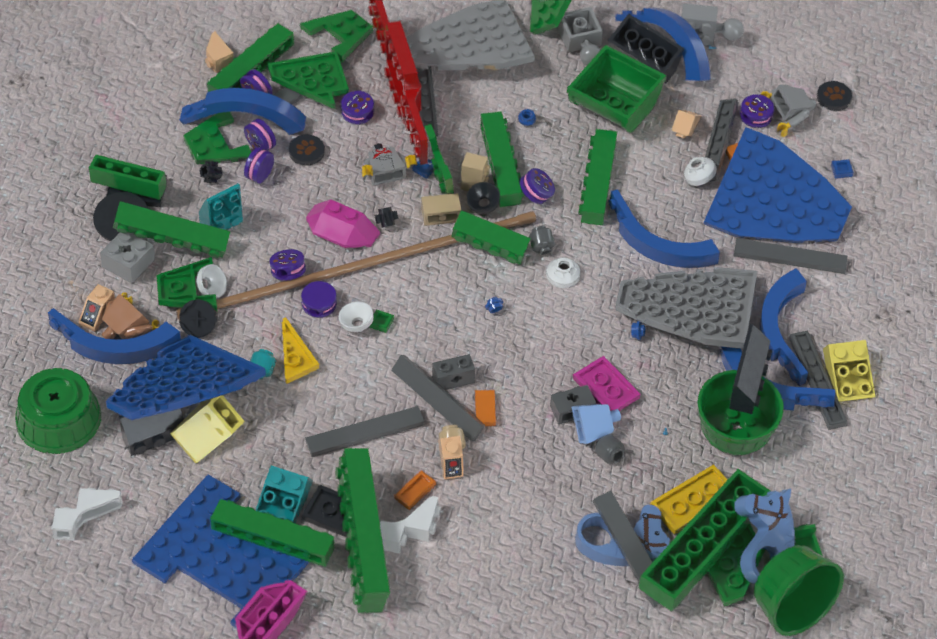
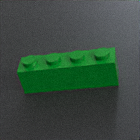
M96 154L89 166L92 183L156 199H161L167 187L165 171Z
M462 210L451 235L458 242L468 243L476 249L485 250L493 256H500L510 263L521 264L531 239Z

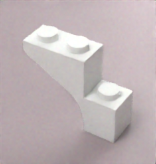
M80 488L76 509L69 507L55 509L52 524L54 540L75 541L76 533L83 523L120 509L122 507L121 491Z
M429 497L402 521H380L384 550L400 554L401 547L406 545L407 537L428 542L430 534L434 535L435 517L439 518L441 506L438 505V497Z

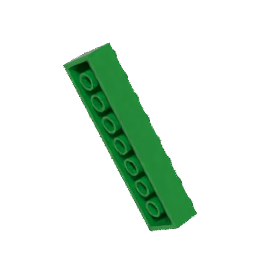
M345 448L343 455L339 457V466L335 469V477L339 479L338 496L342 499L340 512L344 514L345 519L343 520V532H347L345 548L349 550L348 568L352 570L350 584L351 587H354L355 591L353 593V604L357 605V613H378L383 611L390 594L369 448Z
M737 469L640 577L638 588L672 612L750 525L751 522L748 516H740L735 511L736 500L741 496L750 494L763 497L767 495V492H771V490Z

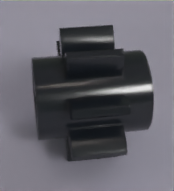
M205 161V164L200 168V176L205 178L204 182L217 183V180L222 177V167H219L216 161Z
M392 207L378 209L379 214L374 215L376 224L381 223L382 228L395 225L394 220L399 219L397 210L392 211Z

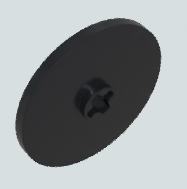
M116 192L106 196L97 204L93 214V222L96 231L101 237L111 242L120 233L113 228L120 201L148 209L146 203L139 196L129 192Z

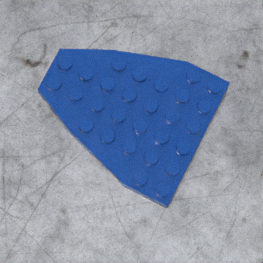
M745 127L703 224L736 238L751 237L755 238V240L763 238L789 243H803V241L822 242L824 240L830 242L838 241L852 206L823 175L780 140Z
M189 335L159 350L155 360H147V366L139 367L122 382L123 388L116 389L114 394L106 400V405L108 409L130 420L177 410L241 390L244 386L256 382L259 378L265 376L266 371L262 366Z

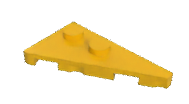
M283 318L285 382L288 384L319 369V363L287 318Z

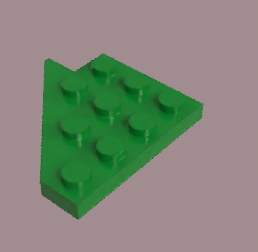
M337 51L268 63L271 81L332 109L335 108L333 97L349 93V87Z
M751 524L707 572L724 607L743 601L751 584L744 577L740 565L742 553L756 535ZM766 549L758 551L755 559L756 568H758Z

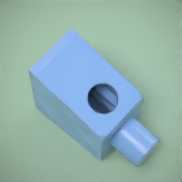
M608 404L572 406L579 443L588 444L614 432L613 422L621 420L619 410L610 411Z

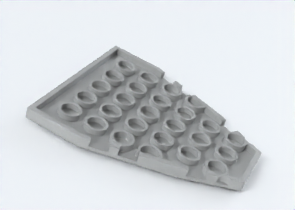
M493 0L471 5L428 24L406 37L415 66L421 69H428L429 66H438L439 70H467L469 66H474L480 70L484 69V66L495 65V69H503L535 62L534 54L506 0Z
M716 267L714 272L703 273L702 269H696V272L693 274H687L685 271L655 274L653 279L646 280L643 276L633 280H623L620 283L617 296L616 311L651 327L702 344L743 349L750 323L757 271Z

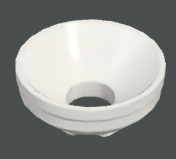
M695 157L686 166L684 176L690 185H703L713 179L716 175L717 167L710 158Z
M557 258L549 263L546 277L556 287L569 288L579 281L580 268L572 259ZM560 264H567L569 268L563 270L558 266Z
M210 264L199 270L196 283L202 295L216 294V299L222 297L227 287L226 276L222 269L217 265ZM203 279H206L208 283L207 289L203 286Z
M351 302L340 310L338 317L341 326L345 330L361 332L372 324L374 314L373 309L367 303ZM355 321H363L360 326L353 325Z

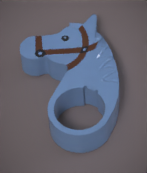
M791 489L781 490L780 492H767V495L763 497L755 494L741 496L735 502V511L740 516H748L750 522L758 529L756 535L742 553L740 561L744 577L752 584L756 583L759 576L755 559L760 549H766L772 560L778 553L794 546V522L789 506Z
M645 505L641 510L639 521L633 529L651 561L654 562L669 545L670 538L666 536L661 528L660 510L654 505ZM591 513L584 516L578 524L575 535V544L578 550L591 560L602 564L629 566L600 514ZM591 526L601 527L609 533L611 537L610 544L592 545L584 539L582 531Z

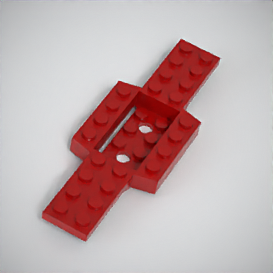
M368 0L369 4H371V6H368L369 16H373L372 25L374 29H377V41H381L380 50L386 57L384 74L386 79L389 78L388 86L389 90L393 91L392 98L393 103L397 104V115L402 118L406 131H410L411 145L414 144V155L419 159L420 165L428 164V138L419 114L421 111V83L418 79V72L401 21L389 22L382 0Z

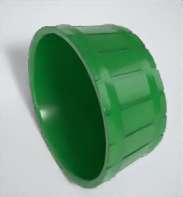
M62 368L45 369L31 376L19 392L18 406L15 413L16 429L22 441L24 440V443L32 449L34 448V450L48 454L67 453L84 446L97 433L102 418L98 400L86 380L76 372ZM58 393L59 399L51 401L49 395Z
M737 370L723 371V373L720 372L712 376L711 379H708L700 389L698 395V414L702 432L713 447L731 455L754 453L767 444L780 424L784 412L781 394L768 379L762 376L761 380H765L762 392L758 391V395L761 398L759 406L754 407L753 414L731 410L729 406ZM739 422L742 428L734 430L731 424Z
M801 545L792 546L778 553L766 564L759 574L758 580H756L754 596L757 604L762 608L776 632L783 636H794L813 627L830 611L843 588L844 573L838 564L829 558L819 555L812 549Z

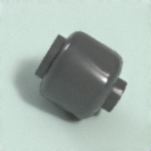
M546 226L533 228L529 234L532 250L541 255L550 253L551 249L555 246L552 230L546 228Z
M605 435L597 441L595 452L606 463L614 464L623 459L625 446L613 435Z

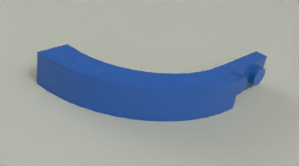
M656 7L644 8V11H636V14H633V10H622V14H615V21H623L629 13L642 22L652 23L666 30L676 43L685 49L682 56L685 63L686 80H710L709 61L704 45L693 27L681 16L672 11Z
M225 88L207 92L204 100L182 107L179 119L184 125L221 112H246L274 122L285 130L288 135L303 131L306 122V116L289 102L269 93L245 88Z
M618 189L611 191L609 206L615 211L617 220L620 223L619 233L637 252L661 264L680 268H701L718 264L720 251L712 239L695 243H681L658 237L646 230L636 220Z
M796 268L776 281L766 295L760 318V331L770 340L769 349H773L770 360L778 359L780 365L789 372L790 378L793 381L795 380L798 386L806 384L808 371L786 344L778 326V315L783 307L793 298L805 292L807 281Z
M54 308L48 312L49 325L54 330L60 331L67 340H70L71 349L86 358L108 364L145 362L149 359L157 358L159 350L181 340L180 331L168 322L163 323L157 329L145 335L131 339L114 340L97 337L84 331Z
M720 346L721 359L725 370H737L742 354L741 348ZM769 380L780 392L784 410L794 411L795 405L834 407L835 389L793 387Z

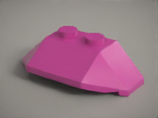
M331 199L315 204L306 216L312 234L344 248L371 247L380 235V231L364 213Z
M291 580L261 587L235 617L238 639H277L294 619L307 594V590Z

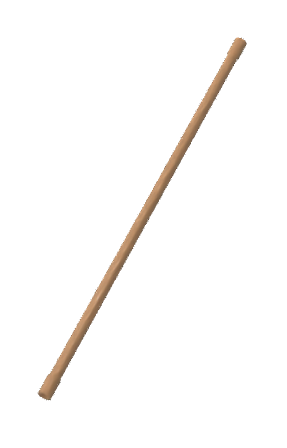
M534 211L495 222L494 224L508 229L536 222V215ZM451 235L300 276L293 280L282 281L217 300V309L447 246L458 241L451 237ZM181 309L176 310L177 317H178V320H179V321H180V316H179V314H180V310H181Z

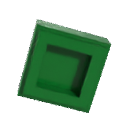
M376 309L373 322L369 328L387 333L394 320V315Z

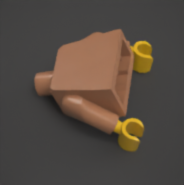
M123 292L106 304L102 320L109 327L101 335L105 339H113L117 334L122 339H131L157 329L159 321L155 319L150 325V321L132 305L133 297L130 296L128 298V294Z

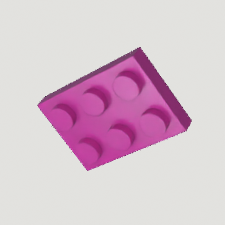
M604 356L573 374V380L579 386L588 385L596 404H608L610 411L616 409L621 411L640 399V393Z

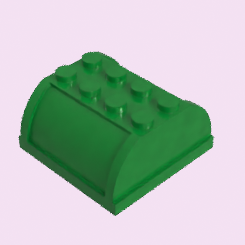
M605 45L567 87L568 99L572 104L580 105L621 126L623 130L630 133L639 126L654 108L661 93L663 83L666 80V75Z

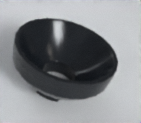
M489 182L474 184L467 192L468 206L478 214L491 213L499 205V190ZM482 199L490 201L485 207L479 205V201Z

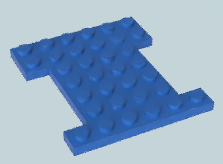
M208 474L132 558V564L164 584L177 570L185 573L241 608L230 621L231 626L237 629L235 617L261 587L284 583V581L288 580L294 581L309 562L212 530L210 518L219 500H230L236 503L241 497L239 492Z

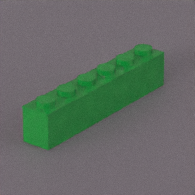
M277 23L262 37H259L255 43L247 47L242 54L234 58L229 65L222 68L216 76L212 77L207 82L208 92L225 88H242L240 83L242 76L252 69L262 73L268 68V63L275 62L294 45V32Z
M502 111L480 114V128L493 182L500 193L499 207L521 205L522 197H525V194L520 186V172L516 170L518 169L517 159L513 158L514 147L510 145V131L507 132L506 130L508 128L507 119L503 118Z
M596 129L595 136L591 135L590 146L593 149H589L588 160L591 161L586 164L585 173L588 176H584L583 187H586V190H582L581 201L584 202L579 205L578 215H582L581 223L603 226L617 131Z
M121 201L113 228L120 233L129 232L139 238H151L157 243L166 242L172 244L173 247L188 248L194 253L203 252L213 258H223L230 235L228 230Z
M220 499L210 518L212 530L326 567L335 549V536L327 532H319L309 526H301L288 519L283 520L274 517L270 513H262L251 507L238 505L230 500Z

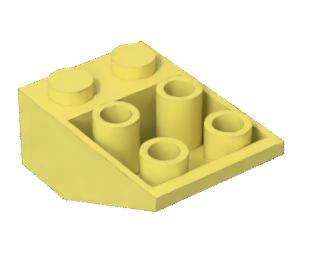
M866 340L828 344L823 348L826 369L839 402L876 397Z
M221 395L202 401L170 434L194 463H198L230 437L245 421L226 398Z

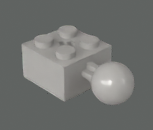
M683 3L681 17L693 27L703 45L713 46L715 33H722L730 41L738 40L744 33V26L738 19L731 18L723 24L717 23L718 7Z
M592 7L565 12L557 29L568 53L581 50L580 59L587 66L601 50L598 46L602 45L603 30Z
M129 232L119 233L100 252L101 266L126 281L133 283L155 260L153 243L156 242L151 238L136 237Z

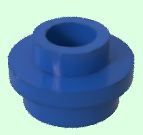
M524 109L519 114L518 121L522 125L530 126L536 122V115L532 110Z
M497 297L490 298L485 305L486 310H489L490 313H496L504 307L503 299Z
M637 321V323H632L631 334L632 338L641 340L642 336H645L646 329L642 322Z

